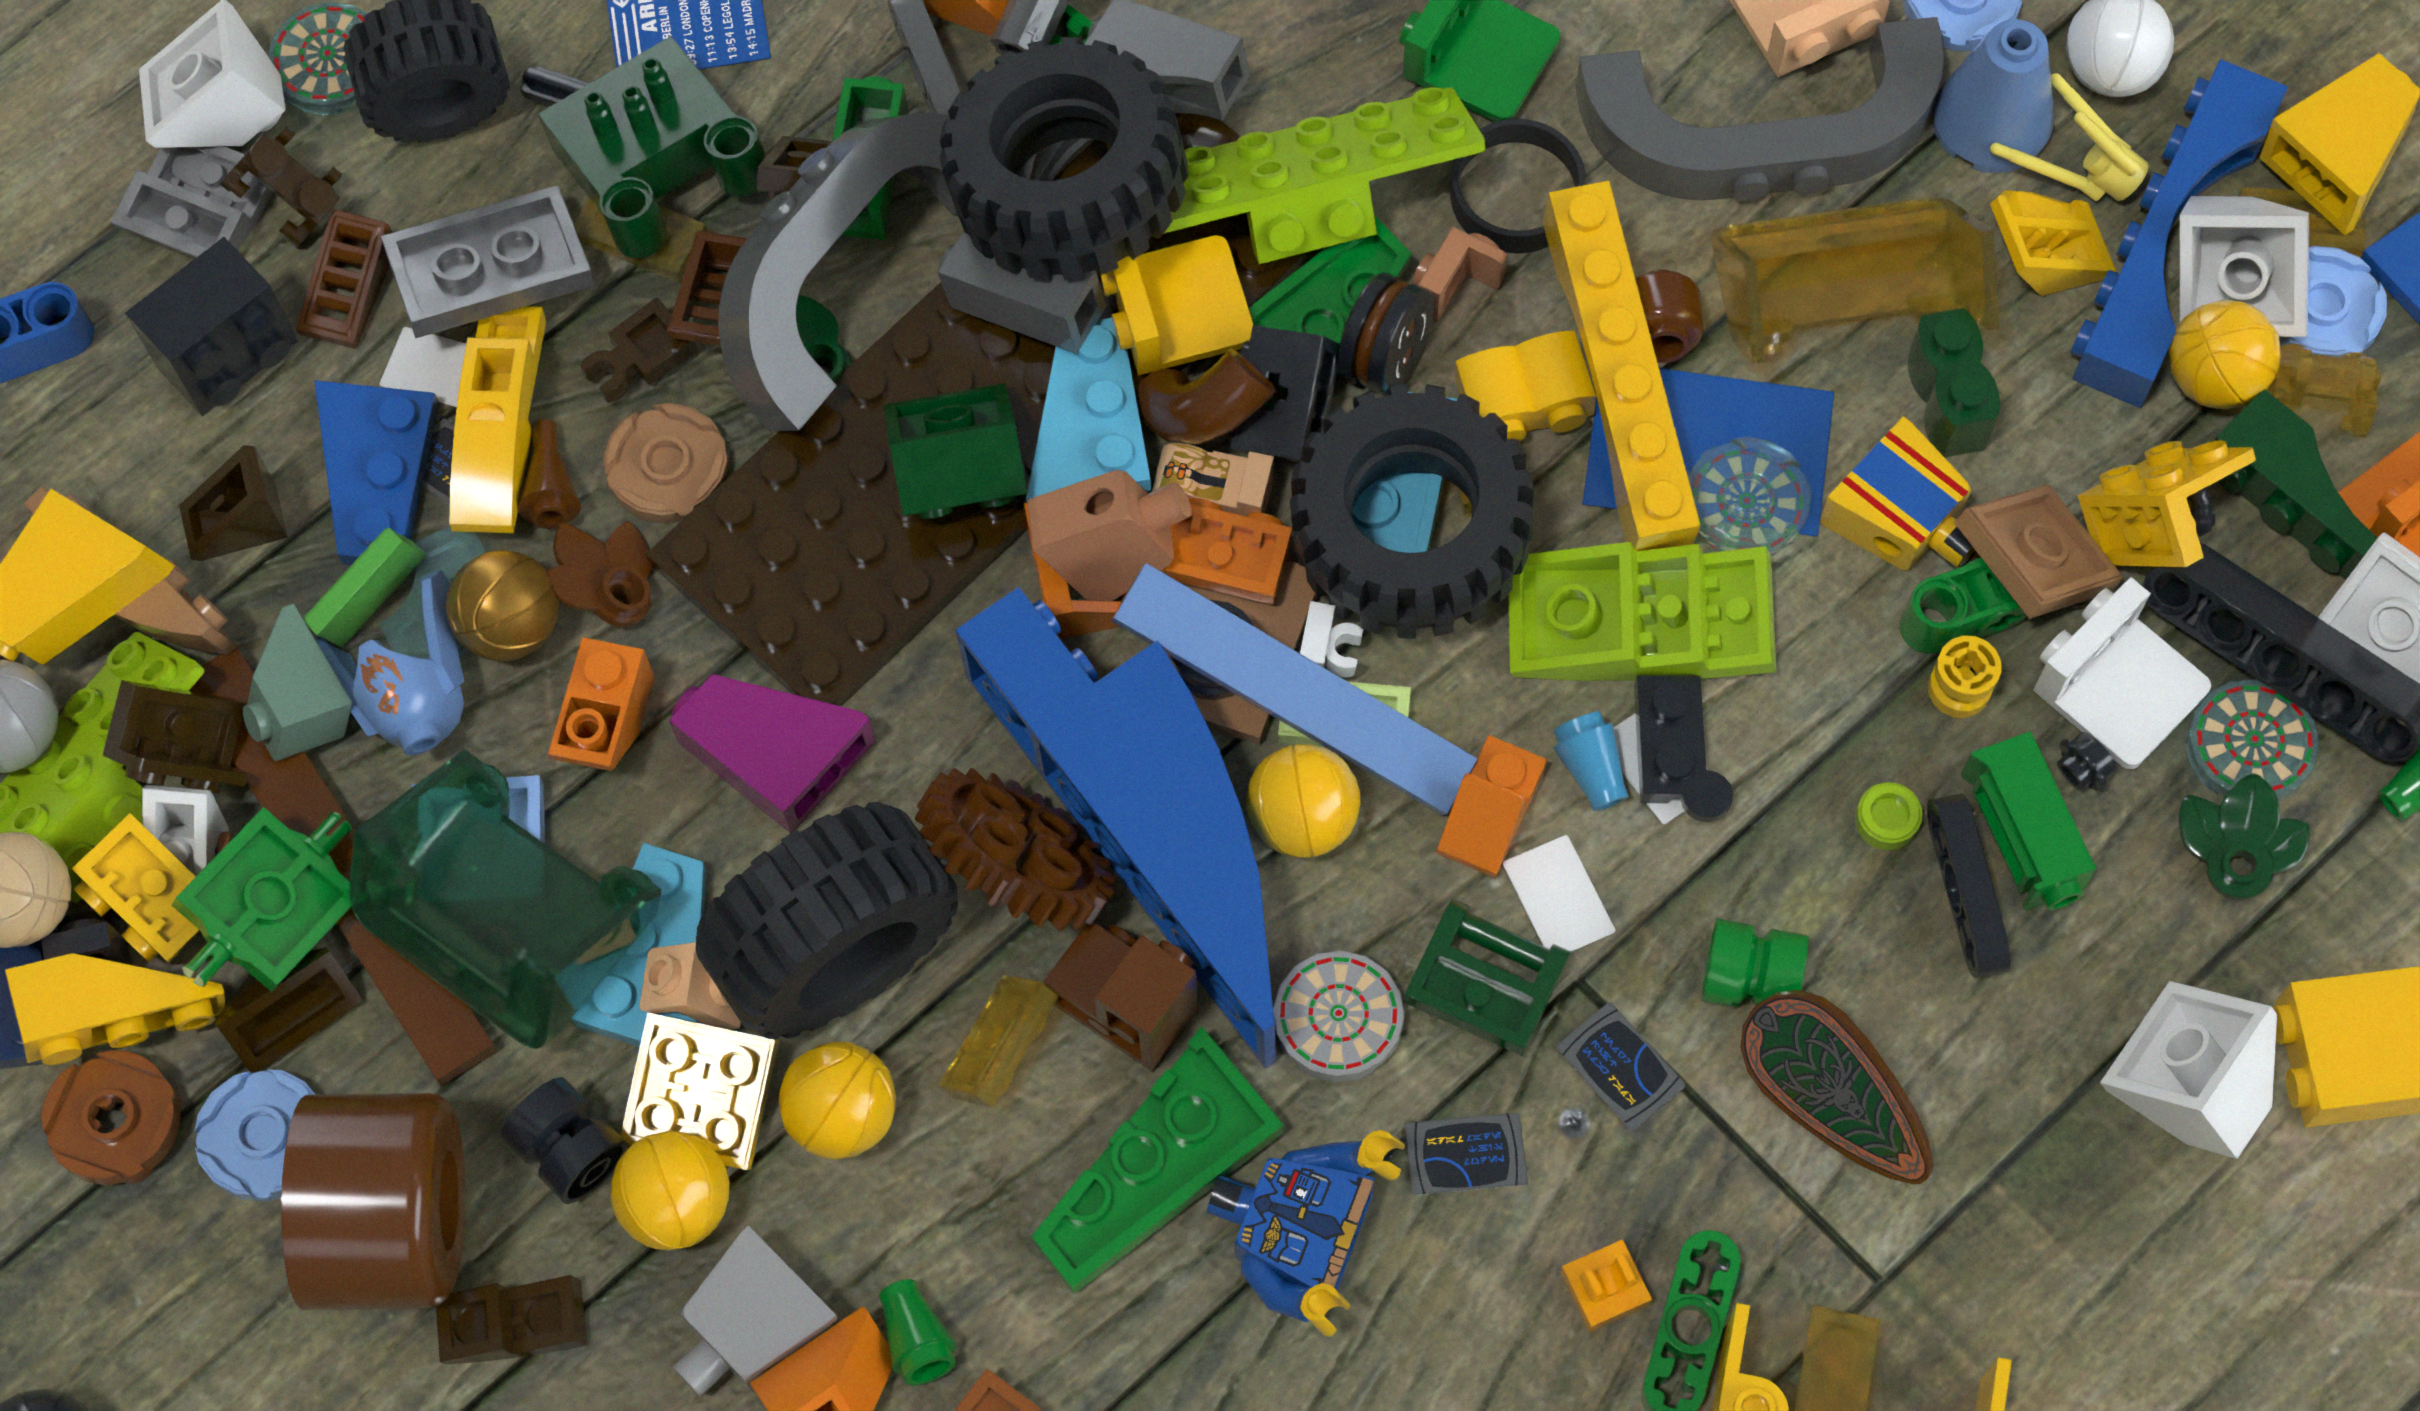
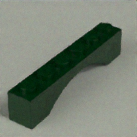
M2264 389L2214 440L2226 441L2228 448L2253 447L2256 461L2218 480L2217 483L2230 492H2238L2259 509L2265 522L2272 528L2280 532H2287L2308 549L2311 558L2321 568L2328 572L2337 573L2347 580L2377 540V537L2352 513L2335 489L2320 457L2313 427Z

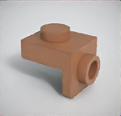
M1452 227L1437 254L1434 256L1427 253L1423 257L1412 283L1428 288L1432 292L1434 297L1433 321L1438 323L1465 276L1493 289H1498L1504 280L1507 254L1500 250L1494 241L1478 233L1467 234Z

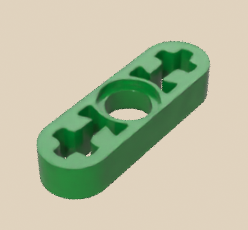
M1712 1230L1695 1233L1686 1240L1680 1251L1641 1388V1400L1646 1411H1698L1703 1402L1741 1264L1737 1246L1723 1233ZM1705 1249L1717 1251V1263L1727 1267L1726 1272L1722 1270L1715 1271L1706 1297H1719V1305L1699 1294L1679 1293L1680 1286L1693 1293L1699 1277L1700 1265L1690 1261V1256L1701 1258ZM1683 1310L1700 1312L1705 1316L1710 1326L1708 1339L1698 1345L1682 1343L1675 1337L1672 1331L1671 1323L1673 1317ZM1663 1349L1681 1360L1702 1361L1701 1369L1688 1363L1681 1385L1683 1391L1691 1394V1400L1680 1399L1675 1408L1664 1405V1393L1654 1389L1655 1383H1667L1676 1359L1662 1358L1661 1353Z

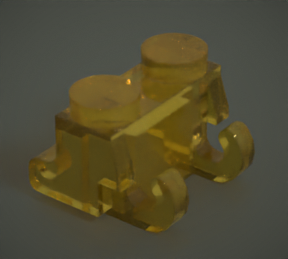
M2295 343L2281 346V361L2276 378L2269 387L2270 393L2284 405L2289 406L2288 408L2293 412V407H2300L2303 397L2348 403L2349 415H2342L2340 430L2352 431L2353 436L2366 438L2378 407L2377 389L2381 381V374L2375 359L2360 352L2347 353L2340 358L2312 354L2311 349Z

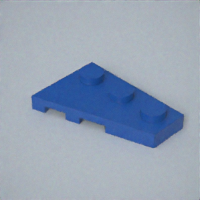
M314 380L337 554L343 565H352L385 528L389 527L411 540L440 404L435 393Z

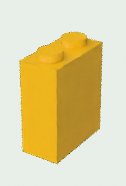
M2420 966L2291 982L2276 1000V1005L2272 1007L2277 1014L2276 1042L2279 1045L2286 1046L2291 1068L2286 1072L2287 1095L2294 1109L2300 1108L2305 1128L2420 1113Z

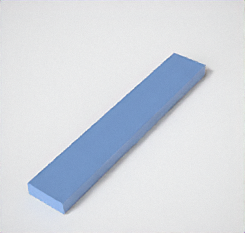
M1147 563L1140 569L1111 620L1149 644L1158 640L1166 654L1441 816L1449 812L1465 773H1470L1477 761L1476 757Z

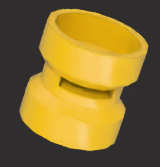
M1960 636L1950 640L1942 647L1928 680V694L1933 705L1942 713L1953 718H1968L1983 710L2001 675V659L1997 650L1989 642L1976 636ZM1970 668H1972V669L1976 672V674H1977L1976 676H1975L1974 673L1970 670Z

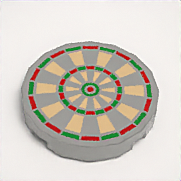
M1342 950L1315 954L1294 966L1280 984L1273 1008L1276 1039L1283 1052H1286L1288 1057L1297 1064V1067L1310 1077L1334 1083L1359 1080L1374 1072L1375 1068L1382 1065L1387 1058L1389 1059L1398 1047L1404 1024L1401 992L1389 973L1367 956Z

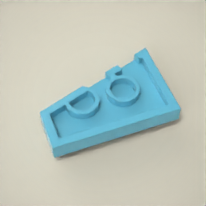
M1112 317L1097 321L1077 354L1057 346L1055 348L1026 502L1036 496L1114 470L1126 471L1145 491H1151V479L1127 349L1120 350Z

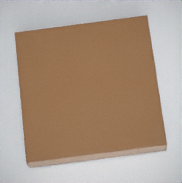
M2049 484L1966 508L1955 521V525L2029 619L2095 598L2105 588L2112 592L2123 580L2121 573Z

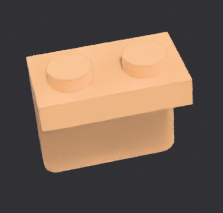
M1730 0L1774 73L1777 77H1780L1874 35L1878 23L1885 22L1890 0Z

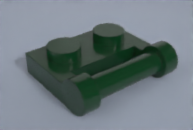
M1452 898L1409 983L1403 1002L1523 1057L1548 1002L1564 973L1571 956V951L1555 944L1550 949L1470 914V906ZM1457 937L1463 938L1538 972L1534 984L1459 951L1452 946Z

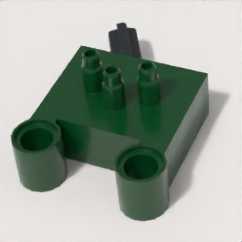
M672 36L591 83L540 66L530 67L524 71L522 75L523 82L520 87L521 94L526 99L550 106L538 113V116L552 150L603 215L615 245L623 255L632 258L646 257L654 254L663 246L667 239L668 229L656 199L711 166L720 188L727 194L748 196L759 191L757 190L758 166L766 155L754 123L746 117L734 114Z

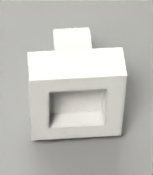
M1310 601L1300 654L1323 668L1325 664L1330 672L1339 677L1354 676L1357 659L1339 655L1335 647L1342 643L1360 646L1363 629L1353 623H1341L1331 629L1335 606Z

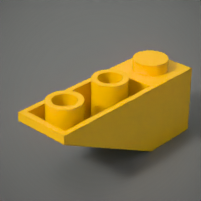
M74 953L5 969L27 1063L42 1060V1063L45 1065L66 1063L81 1056L83 1049L107 1043L112 1048L133 1046L145 1041L149 1037L150 1032L174 1026L177 1031L197 1030L213 1023L215 1016L220 1015L225 1008V993L220 983L208 981L204 987H200L193 983L195 978L189 979L186 976Z

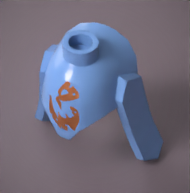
M442 570L427 573L420 578L426 650L430 654V658H417L397 653L383 647L378 640H369L359 646L356 667L351 654L335 648L317 635L314 637L351 699V712L367 736L379 734L389 744L403 748L404 753L409 756L425 753L448 737L459 724L464 705L460 687L464 682L456 639L446 616L447 592L451 584Z

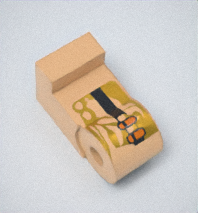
M1169 443L1163 446L1151 492L1176 482L1182 487L1188 499L1202 498L1210 500L1221 506L1223 511L1247 516L1252 512L1266 514L1274 484V456L1249 451L1248 458L1217 451L1211 453L1189 444Z

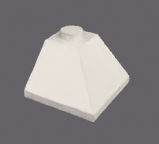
M221 0L139 69L146 142L154 148L243 146L259 132L271 129L278 122L282 113L286 111L281 74L237 11L226 0Z
M2191 196L2180 214V323L2184 317L2201 305L2220 300H2232L2250 304L2263 312L2279 336L2306 337L2308 334L2309 213L2257 197Z
M2169 981L2100 1084L2107 1092L2183 1143L2238 1159L2272 1108L2277 1014L2269 1005Z

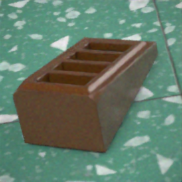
M333 210L322 238L296 327L299 335L356 349L390 265L381 236L393 233L387 223L340 210ZM342 262L360 266L362 270L361 273L341 269L340 266ZM332 286L353 290L355 294L354 297L330 292ZM326 307L349 313L347 321L322 316V310Z
M700 230L696 231L667 329L668 338L721 346L719 327L688 321L690 317L719 322V309L695 306L696 301L720 304L722 292L702 289V286L705 284L723 287L726 275L710 273L708 271L710 268L729 271L736 254L748 238Z

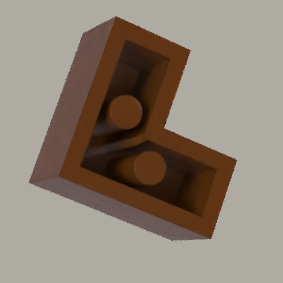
M1095 922L1092 925L1087 923L1043 981L1046 999L1049 1003L1151 1072L1155 1071L1198 1012L1196 971L1191 968L1193 965L1191 958L1168 941L1162 940L1156 945L1143 935L1136 941L1127 932L1114 925H1110L1105 930Z

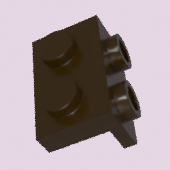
M121 680L103 756L127 766L126 777L144 783L164 785L166 775L182 777L181 784L186 787L211 790L212 793H219L222 783L245 786L248 773L234 768L230 764L243 717V707L246 704L228 697Z

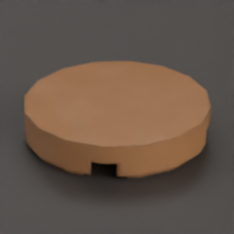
M673 403L653 405L654 410L645 411L640 415L637 411L625 418L609 437L603 458L605 473L611 492L626 511L644 521L661 524L680 522L727 480L730 468L727 448L713 421L693 407Z

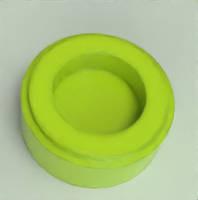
M1891 782L1880 783L1872 786L1862 795L1855 812L1856 829L1861 838L1872 847L1887 851L1897 850L1908 845L1916 836L1922 822V807L1916 795L1907 787Z

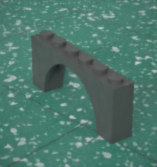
M1113 0L1103 16H1099L1093 21L1088 32L1087 41L1084 44L1092 46L1094 40L1116 46L1118 55L1125 50L1143 60L1146 69L1156 72L1165 84L1167 95L1172 100L1175 113L1197 114L1223 120L1251 75L1242 37L1130 0ZM1069 139L1049 145L1029 158L1020 168L1017 175L1031 180L1053 181L1064 163L1091 139ZM964 231L956 244L946 249L940 261L938 275L951 308L1076 354L1107 307L1096 270L1084 273V280L1064 281L1063 275H1052L1050 281L1028 278L1026 269L1023 268L1019 274L1011 273L997 266L995 258L984 257L973 246L970 235Z

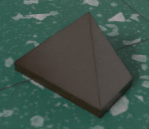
M327 947L311 950L273 992L249 974L215 1020V1024L246 1068L251 1073H256L364 1000Z

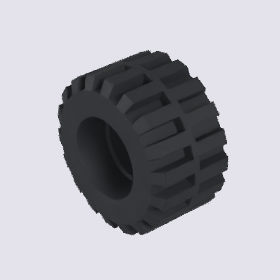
M393 0L385 3V7L379 10H372L363 17L364 22L355 24L349 31L351 38L345 40L343 47L345 52L344 58L359 112L364 124L368 128H374L375 134L383 138L393 136L394 141L408 142L417 140L418 143L431 142L433 139L450 138L462 131H469L479 126L480 121L492 117L497 112L496 107L504 104L508 97L506 90L510 89V80L490 15H487L486 9L479 3H471V0Z

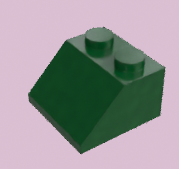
M1006 383L883 405L889 447L903 516L916 514L919 518H937L950 513L955 506L978 503L982 507H998L1012 502L1016 495L1027 494L1016 424Z

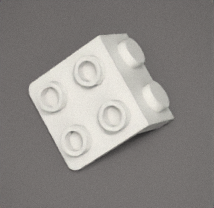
M2132 577L2115 593H2112L2108 588L2103 589L2083 611L2081 617L2087 622L2073 636L2066 630H2063L2051 641L2039 657L2046 665L2033 689L2035 693L2081 732H2086L2096 738L2106 748L2112 758L2126 769L2137 768L2204 700L2211 689V682L2206 675L2138 619L2151 593Z

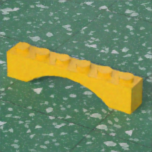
M1608 180L1549 192L1542 222L1556 276L1573 312L1590 367L1606 438L1615 504L1625 542H1631L1636 551L1692 545L1701 525L1610 182Z

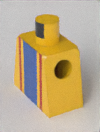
M1904 416L1829 494L1820 519V523L1826 528L1901 570L1912 569L1930 548L1956 568H1960L1975 552L1973 546L1955 525V521L1963 512L1971 493L1968 482L1914 424Z

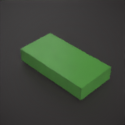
M389 527L385 528L304 616L305 624L317 636L343 647L427 554L412 540Z

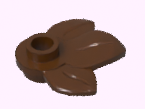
M629 521L619 525L604 543L567 522H562L557 527L553 552L559 566L549 569L546 573L552 582L551 588H554L555 596L559 601L575 610L594 611L603 621L616 627H630L639 623L649 610L651 592L649 583L646 580L652 569V564L646 556L649 549L638 530ZM613 594L620 597L623 603L618 601Z

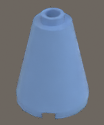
M2019 19L2000 22L1990 30L1941 86L1932 111L1934 133L1944 151L1954 159L1957 154L1963 159L1972 162L1973 169L1984 173L2011 172L2022 166L1991 153L1990 145L1992 143H2000L2034 157H2037L2047 144L2054 126L2047 39L2036 25Z

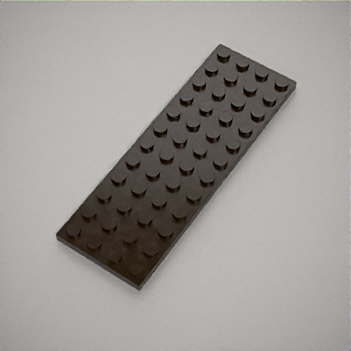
M1175 113L1184 150L1196 146L1211 148L1237 141L1241 137L1219 119L1197 114ZM1094 140L1059 172L1054 180L1069 178L1091 168L1107 154L1112 145ZM1242 213L1167 232L1159 239L1151 236L1148 239L1150 248L1144 253L1214 235L1224 237L1228 242L1249 308L1306 264L1321 249L1259 264L1253 253L1247 213ZM940 282L843 372L841 377L835 382L837 386L800 430L777 432L646 553L648 561L656 571L791 694L842 706L1027 530L1024 503H1027V494L1016 495L1012 502L998 507H982L978 503L955 506L950 513L937 518H919L916 514L903 516L889 447L883 405L1006 383L1015 419L1028 491L1056 346L951 308ZM1115 295L1104 296L1107 307L1099 319L1111 318V314L1119 312ZM1129 348L1127 352L1134 391L1136 392L1140 382L1150 373L1138 376L1132 352ZM1206 358L1165 369L1178 370L1188 377Z

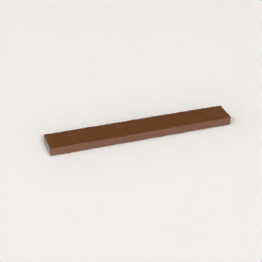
M237 647L229 655L220 654L201 666L204 669V673L189 691L233 698L247 705L254 673ZM242 717L232 760L239 770L248 773L246 782L262 807L267 809L287 828L302 833L307 837L319 827L330 812H336L342 817L327 836H330L345 819L351 825L352 831L328 855L331 857L338 872L363 894L337 922V925L440 1086L442 1087L497 1052L494 1044L306 753L301 752L274 762L263 741L256 742L250 736Z

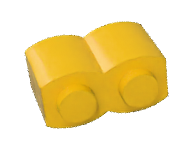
M1575 331L1549 333L1529 339L1516 346L1490 348L1455 361V382L1459 395L1465 394L1479 401V415L1483 418L1489 413H1496L1508 425L1507 440L1512 438L1520 442L1526 437L1527 432L1534 429L1550 428L1551 431L1557 433L1567 432L1580 427L1586 422V417L1594 414L1596 394Z

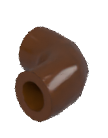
M1229 349L1211 369L1193 381H1190L1184 373L1175 369H1161L1152 372L1140 382L1135 396L1140 418L1162 439L1170 443L1199 444L1208 443L1235 430L1264 405L1276 390L1256 366L1237 351Z

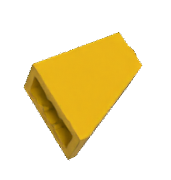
M2378 53L2273 118L2260 159L2341 233L2346 235L2354 230L2403 139L2419 101L2420 88L2412 82L2407 74L2398 70Z
M50 489L0 564V655L10 661H15L21 652L44 665L168 577L175 565L139 541L53 489Z

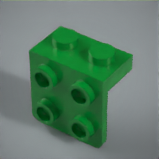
M1430 0L1422 13L1417 11L1411 13L1402 29L1399 43L1404 45L1403 77L1425 88H1453L1466 108L1492 121L1514 119L1558 48L1561 34L1556 26L1502 0Z

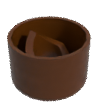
M432 1093L316 1094L303 1096L294 1110L288 1131L281 1190V1228L284 1263L289 1288L296 1305L301 1310L428 1309L440 1305L448 1298L456 1283L461 1263L465 1230V1161L460 1126L453 1108L446 1099Z

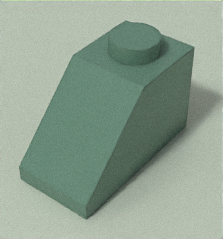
M294 604L282 607L253 675L247 705L243 707V718L250 736L256 742L263 741L274 762L343 738L352 707L351 699Z

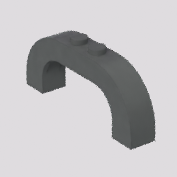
M1938 17L1878 23L1870 51L1876 92L1864 104L1850 111L1837 114L1704 128L1690 126L1676 121L1664 113L1655 104L1648 92L1640 50L1580 56L1575 88L1582 122L1592 143L1603 158L1629 180L1653 192L1680 199L1716 200L1735 197L1740 201H1752L1770 193L1795 191L1799 194L1817 193L1827 187L1851 184L1867 179L1895 164L1914 146L1928 123L1942 78L1944 49Z
M913 113L870 120L844 132L827 148L814 152L799 167L798 174L801 177L789 191L782 192L774 197L760 213L763 221L741 246L732 261L725 278L719 305L718 327L722 355L727 372L739 396L768 431L800 430L837 386L813 360L801 341L796 322L797 298L802 283L811 269L883 185L900 171L909 173L921 180L951 215L957 214L939 158L942 153L939 142L941 130L945 121L950 119L948 115Z

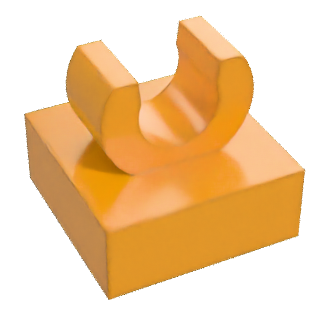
M1623 1239L1565 1264L1561 1268L1560 1273L1589 1333L1650 1306L1652 1298Z

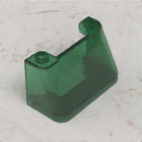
M463 749L354 830L349 890L350 904L357 919L372 935L517 1042L528 1048L538 1049L563 1030L653 921L659 909L662 890L654 885L643 872L632 870L626 866H616L602 876L600 883L509 819V784L505 776L496 767L485 764L466 749Z

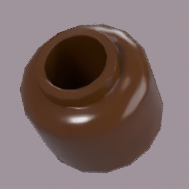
M1666 269L1652 270L1637 277L1635 280L1657 362H1674L1681 359L1699 344L1703 335L1704 326L1700 291L1691 278L1679 272Z

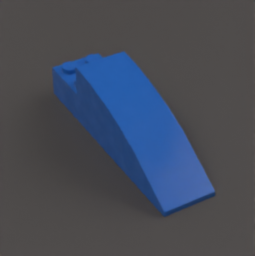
M1020 587L1016 588L955 629L967 680L1077 824L1084 827L1083 831L1087 837L1100 845L1098 848L1100 854L1110 861V867L1165 939L1191 958L1193 961L1191 968L1196 971L1197 981L1265 1069L1276 1062L1275 1023L1260 874L1243 812L1224 761L1190 690L1158 640L1099 680L1096 670L1085 654L1079 648L1069 652L1058 638L1057 634L1061 632L1060 625L1046 604L1041 600L1032 604Z

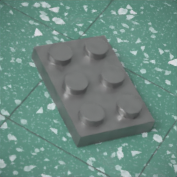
M558 185L381 236L415 339L594 286L590 267Z

